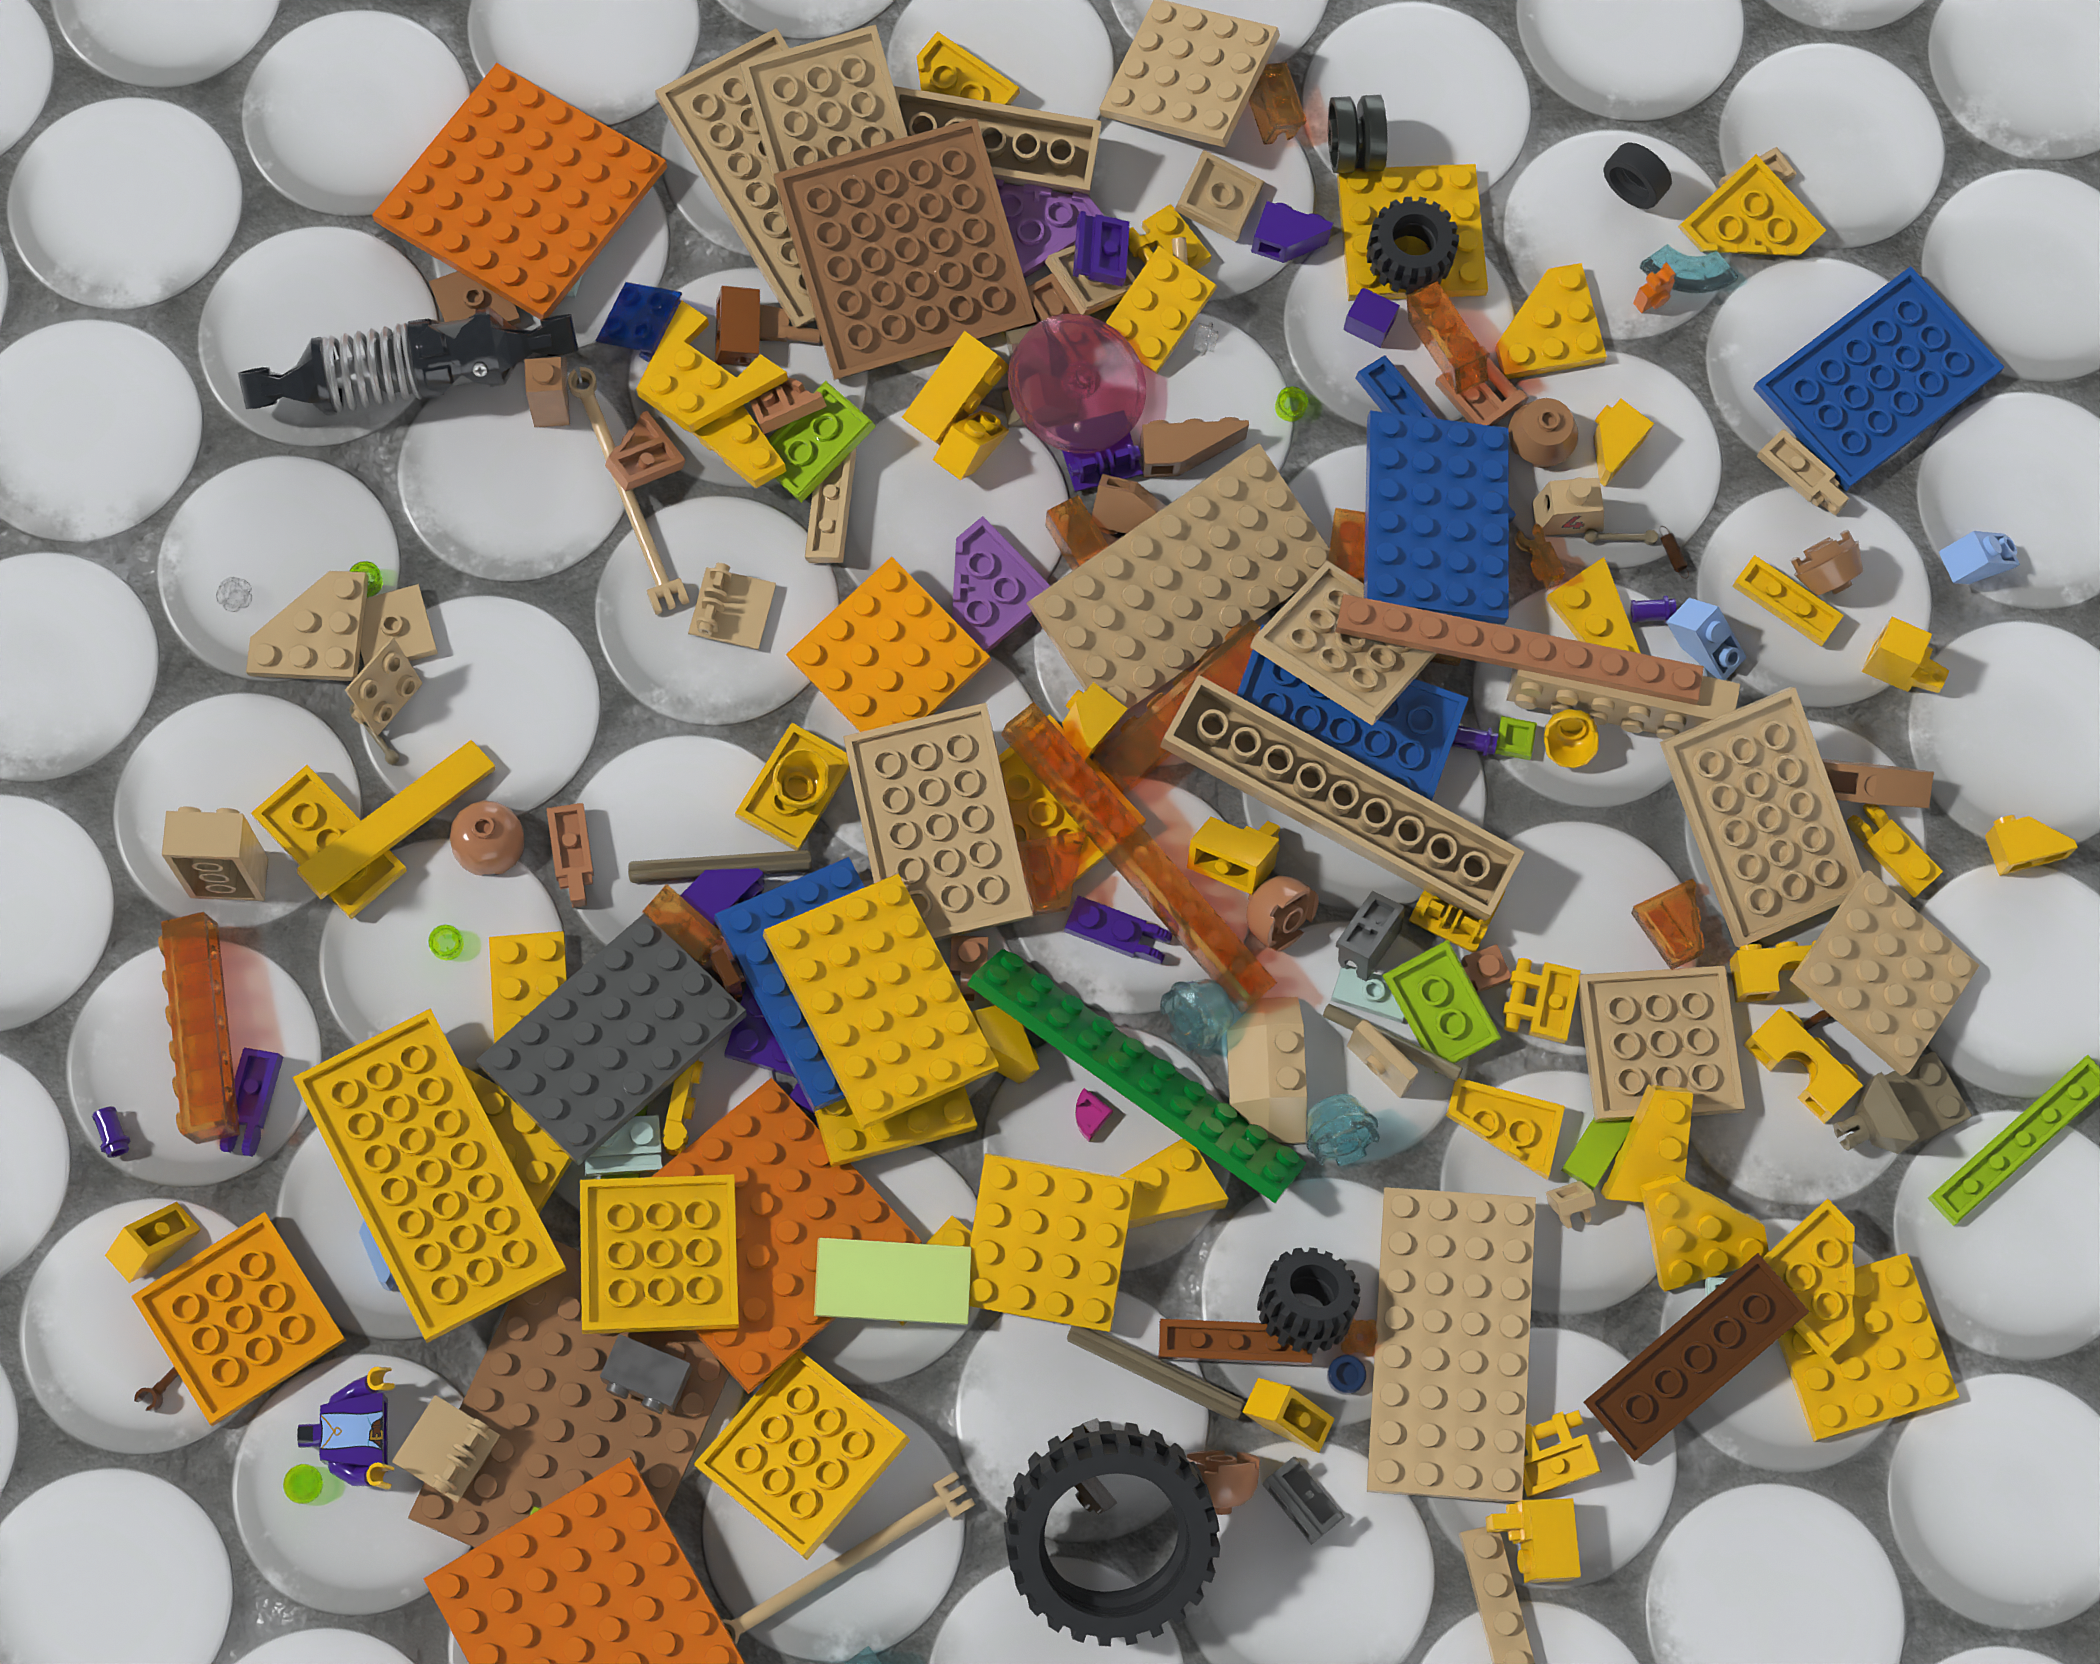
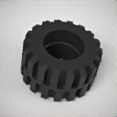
M1412 196L1404 197L1403 203L1396 199L1390 202L1389 209L1384 206L1379 211L1378 218L1375 217L1367 244V263H1372L1370 271L1373 276L1379 274V282L1383 286L1387 283L1391 284V290L1398 293L1400 288L1406 290L1405 295H1413L1414 290L1417 289L1420 294L1426 293L1429 290V286H1432L1434 289L1438 287L1442 279L1447 278L1452 268L1459 243V235L1456 234L1458 229L1456 222H1449L1451 214L1447 210L1441 212L1439 210L1440 204L1435 201L1432 205L1427 204V198L1419 197L1418 201H1413ZM1413 236L1424 241L1430 248V252L1424 255H1410L1400 250L1394 241L1400 237Z
M1309 1247L1308 1252H1304L1302 1248H1295L1292 1255L1286 1251L1280 1255L1278 1261L1274 1260L1259 1294L1257 1310L1261 1311L1259 1315L1261 1324H1267L1266 1332L1270 1337L1274 1335L1278 1337L1277 1343L1283 1347L1287 1343L1293 1346L1292 1350L1300 1352L1301 1348L1307 1349L1308 1353H1316L1318 1348L1325 1352L1332 1348L1333 1343L1338 1345L1343 1340L1344 1335H1347L1361 1297L1358 1296L1360 1285L1354 1282L1356 1275L1353 1270L1345 1269L1347 1263L1341 1258L1336 1261L1332 1258V1253L1325 1251L1324 1254L1318 1253V1248ZM1294 1294L1310 1295L1320 1301L1323 1307L1306 1305L1298 1300Z

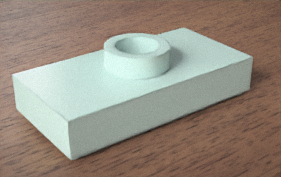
M1345 965L1344 968L1341 967L1331 1001L1402 1023L1404 1015L1383 976L1372 973L1368 980L1364 981L1357 977L1356 967Z

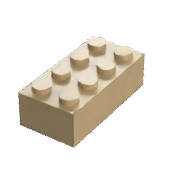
M188 806L179 807L178 811H166L162 856L190 898L265 901L268 857L244 814L232 808H219L214 813L201 812L198 808Z

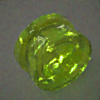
M1286 387L1277 396L1275 411L1284 421H1297L1306 412L1308 397L1298 387ZM1287 398H1293L1292 402L1295 399L1298 400L1299 403L1296 410L1292 411L1291 406L1288 409L1285 408L1284 405Z
M368 561L358 562L352 566L349 572L370 573L371 578L374 580L373 582L368 581L366 598L378 594L383 585V578L378 567Z
M439 925L429 935V947L433 954L441 960H453L463 951L464 940L458 929L451 925ZM446 934H452L451 939L455 946L451 950L446 947L447 951H440L441 946L437 942L440 936L446 938Z

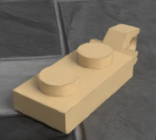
M1782 429L1759 451L1757 457L1807 501L1812 502L1817 507L1821 504L1835 516L1846 506L1849 498L1837 488L1840 483L1834 478L1836 473L1785 429Z

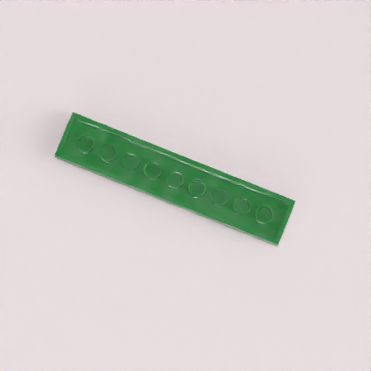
M1002 948L980 967L969 980L967 985L1273 1203L1280 1199L1306 1165V1162L1299 1158L1293 1149L1282 1146L1274 1139L1269 1138L1267 1132L1262 1127L1248 1124L1237 1114L1232 1106L1214 1098L1206 1092L1201 1084L1190 1081L1176 1071L1170 1062L1159 1059L1146 1050L1140 1041L1128 1037L1115 1028L1109 1019L1098 1016L1084 1006V1003L1079 998L1067 994L1054 985L1048 976L1030 968L1017 954Z

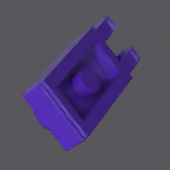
M1079 895L1076 898L1064 932L1128 957L1133 958L1136 956L1155 964H1162L1165 954L1147 945H1140L1139 942L1142 935L1162 943H1170L1173 937V933L1154 924H1146L1147 921Z
M244 1047L223 1117L225 1123L219 1141L221 1151L233 1152L239 1136V1125H244L247 1127L241 1145L242 1153L245 1156L251 1157L255 1155L261 1140V1129L264 1128L284 1058L281 1054Z

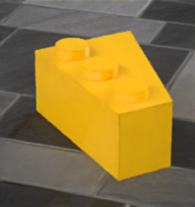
M964 331L901 418L940 446L950 427L967 418L977 409L981 401L1010 369V366L998 354Z
M1648 1084L1629 1126L1628 1135L1621 1150L1618 1151L1615 1158L1616 1162L1600 1192L1606 1199L1643 1202L1640 1185L1672 1175L1685 1179L1693 1092L1683 1087Z
M1183 1138L1120 1175V1177L1137 1179L1128 1229L1154 1224L1157 1221L1175 1217L1182 1218L1207 1210L1223 1209L1226 1207L1229 1199L1198 1149Z

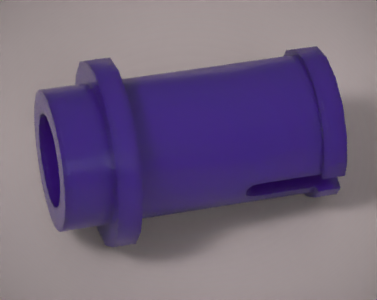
M1667 595L1663 596V599L1631 600L1630 604L1632 623L1664 620V624H1667L1666 621L1677 611L1675 598L1669 599Z
M1459 725L1451 747L1483 752V756H1487V753L1495 754L1498 733L1492 732V728L1489 727L1486 731Z
M114 1106L101 1108L92 1114L102 1140L101 1152L106 1153L108 1158L118 1157L129 1151L128 1144L131 1142L130 1137L124 1135L116 1113L117 1110Z

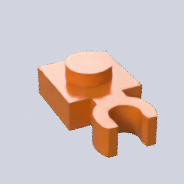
M1667 262L1663 264L1661 270L1656 274L1653 272L1649 273L1646 277L1647 283L1639 288L1633 304L1641 313L1651 307L1658 309L1671 298L1670 291L1674 285L1676 273Z

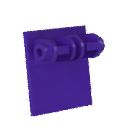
M1123 410L1055 428L1075 492L1098 487L1102 474L1122 479L1143 475L1139 462L1141 453L1138 445L1134 446Z

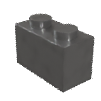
M618 1334L600 1378L604 1384H607L605 1389L607 1392L623 1399H627L628 1395L631 1394L643 1399L641 1403L643 1407L662 1414L664 1409L672 1412L675 1411L692 1372V1367L689 1362Z

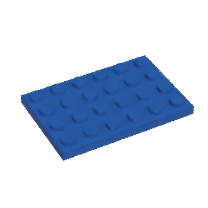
M1910 266L1756 382L1753 389L1805 447L1836 473L1834 478L1847 492L1999 375L2004 366Z
M1370 410L1367 416L1364 598L1486 623L1505 625L1509 618V428Z
M1254 649L1236 694L1240 698L1430 801L1433 800L1468 701V697L1414 679L1372 726Z
M849 857L720 911L714 917L813 1112L840 1101L845 1096L763 937L764 929L864 888L865 886Z

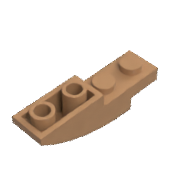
M1822 759L1836 800L1929 808L1934 771Z

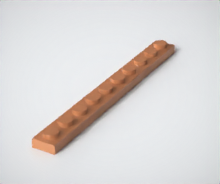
M1347 594L1342 595L1335 630L1336 633L1693 705H1696L1699 700L1704 666Z

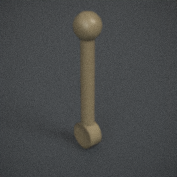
M1590 529L1584 535L1588 543H1594L1597 540L1644 541L1647 545H1654L1659 537L1655 530H1648L1645 534L1598 533L1596 530Z
M352 704L349 708V712L351 715L354 712V704ZM365 721L363 726L385 753L386 762L391 765L396 764L399 761V754L391 750L380 735L375 736Z

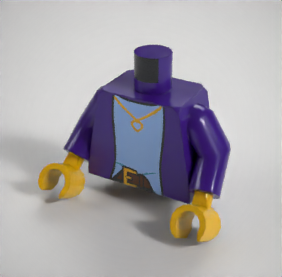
M373 1367L368 1372V1375L352 1381L333 1394L328 1403L320 1405V1424L298 1425V1447H319L320 1461L328 1465L332 1475L351 1486H376L387 1490L392 1486L390 1483L383 1482L384 1474L389 1470L394 1471L395 1469L388 1465V1398L383 1392L377 1393L379 1390L391 1391L394 1389V1383H384L383 1381L385 1373L392 1371L391 1367Z

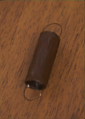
M1669 532V534L1662 535L1660 540L1675 572L1679 573L1686 569L1688 566L1674 534Z

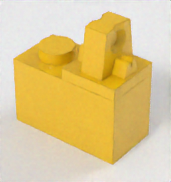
M1893 616L1875 639L1861 671L1906 692L1914 686L1935 693L1940 692L1949 674L1948 669L1930 659L1933 649L1928 647L1932 634Z
M1210 816L1190 840L1187 868L1253 895L1275 868L1276 857L1280 847L1278 833L1281 826L1267 821L1259 830L1249 826L1241 829Z
M1573 1498L1520 1500L1514 1504L1506 1505V1513L1490 1514L1485 1517L1487 1532H1508L1509 1541H1513V1544H1521V1550L1518 1551L1517 1564L1520 1573L1524 1575V1583L1565 1582L1581 1577Z

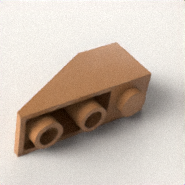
M1225 417L1219 421L1204 422L1202 419L1193 418L1183 423L1154 420L1148 424H1142L1140 443L1143 478L1180 476L1245 440L1249 428V420Z
M1102 474L1090 525L1096 526L1099 531L1107 534L1128 533L1166 507V505L1138 482Z

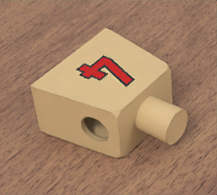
M1578 477L1548 482L1532 502L1536 536L1585 533L1590 529H1594L1597 532H1603L1604 506L1599 478Z

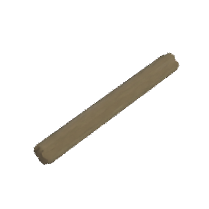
M799 850L631 861L628 865V875L630 882L640 883L697 879L705 870L759 868L764 874L809 872L812 869V859L810 851Z
M1073 1325L1069 1330L1067 1341L1233 1421H1237L1242 1413L1245 1402L1228 1392L1098 1330Z

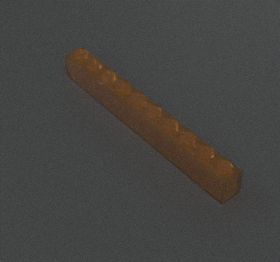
M1034 702L1005 725L1001 734L1002 738L1241 1014L1245 1013L1277 984L1269 972Z

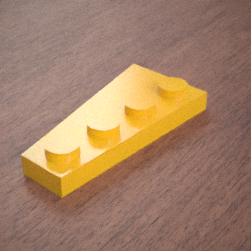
M743 405L692 432L709 451L713 450L723 458L726 465L754 488H758L786 472L785 463Z

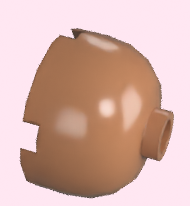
M483 800L468 805L458 813L452 823L450 844L455 859L465 870L479 876L493 873L499 875L516 865L523 854L524 832L520 820L510 808L499 802Z
M1277 876L1261 884L1253 895L1249 894L1246 912L1247 924L1250 931L1263 945L1272 948L1274 951H1282L1290 947L1303 935L1304 932L1297 929L1304 923L1305 919L1312 922L1319 905L1318 894L1307 884L1294 877Z
M1222 1450L1198 1451L1187 1454V1460L1195 1462L1201 1472L1204 1483L1207 1484L1217 1515L1231 1514L1232 1507L1241 1506L1252 1498L1258 1485L1259 1457L1245 1452H1237L1236 1458L1224 1455L1225 1451Z

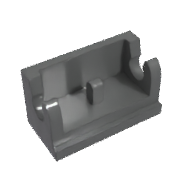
M1372 891L1336 942V947L1339 948L1338 962L1340 966L1344 968L1349 960L1357 966V977L1367 981L1401 932L1405 906Z
M1292 1457L1266 1478L1262 1484L1311 1545L1345 1518L1296 1457Z

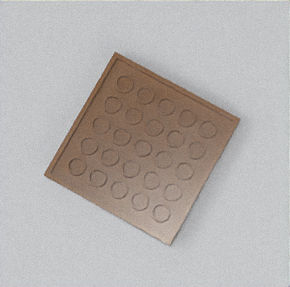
M977 118L773 174L834 381L951 348L964 331L979 340L1037 322Z

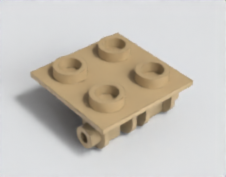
M716 563L715 568L706 567L688 634L759 650L776 583L730 573V566L724 563Z
M391 637L345 689L355 705L353 707L354 712L351 715L352 718L362 725L366 721L375 736L382 732L423 684L394 637Z
M435 1395L392 1462L458 1503L501 1435L488 1428L489 1426L470 1417Z

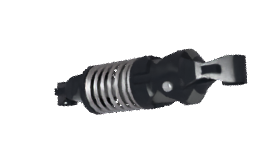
M487 307L476 309L474 315L461 320L443 323L433 319L408 321V324L404 322L403 325L397 323L393 332L390 328L384 326L381 329L380 335L376 330L370 328L367 338L364 333L358 330L353 339L347 333H343L340 342L333 335H330L329 338L325 336L323 338L316 337L311 338L297 365L284 374L271 372L270 367H260L241 371L238 373L246 409L271 406L276 404L278 399L285 397L296 401L312 403L328 416L343 411L344 397L342 388L345 389L349 408L353 411L357 408L353 387L355 385H358L361 403L367 409L370 406L367 383H371L375 403L379 406L383 404L382 391L387 393L389 401L394 404L397 400L396 393L401 392L402 399L408 401L410 394L413 393L418 399L438 397L444 395V392L450 387L470 383H482L495 387L505 385L516 365L533 353L558 356L578 351L573 318L571 314L547 317L540 320V326L530 331L511 325L493 309ZM360 341L363 346L365 355H361ZM347 344H348V347H349L350 352H351V355H352V357H348V358H347ZM333 347H335L339 359H336Z

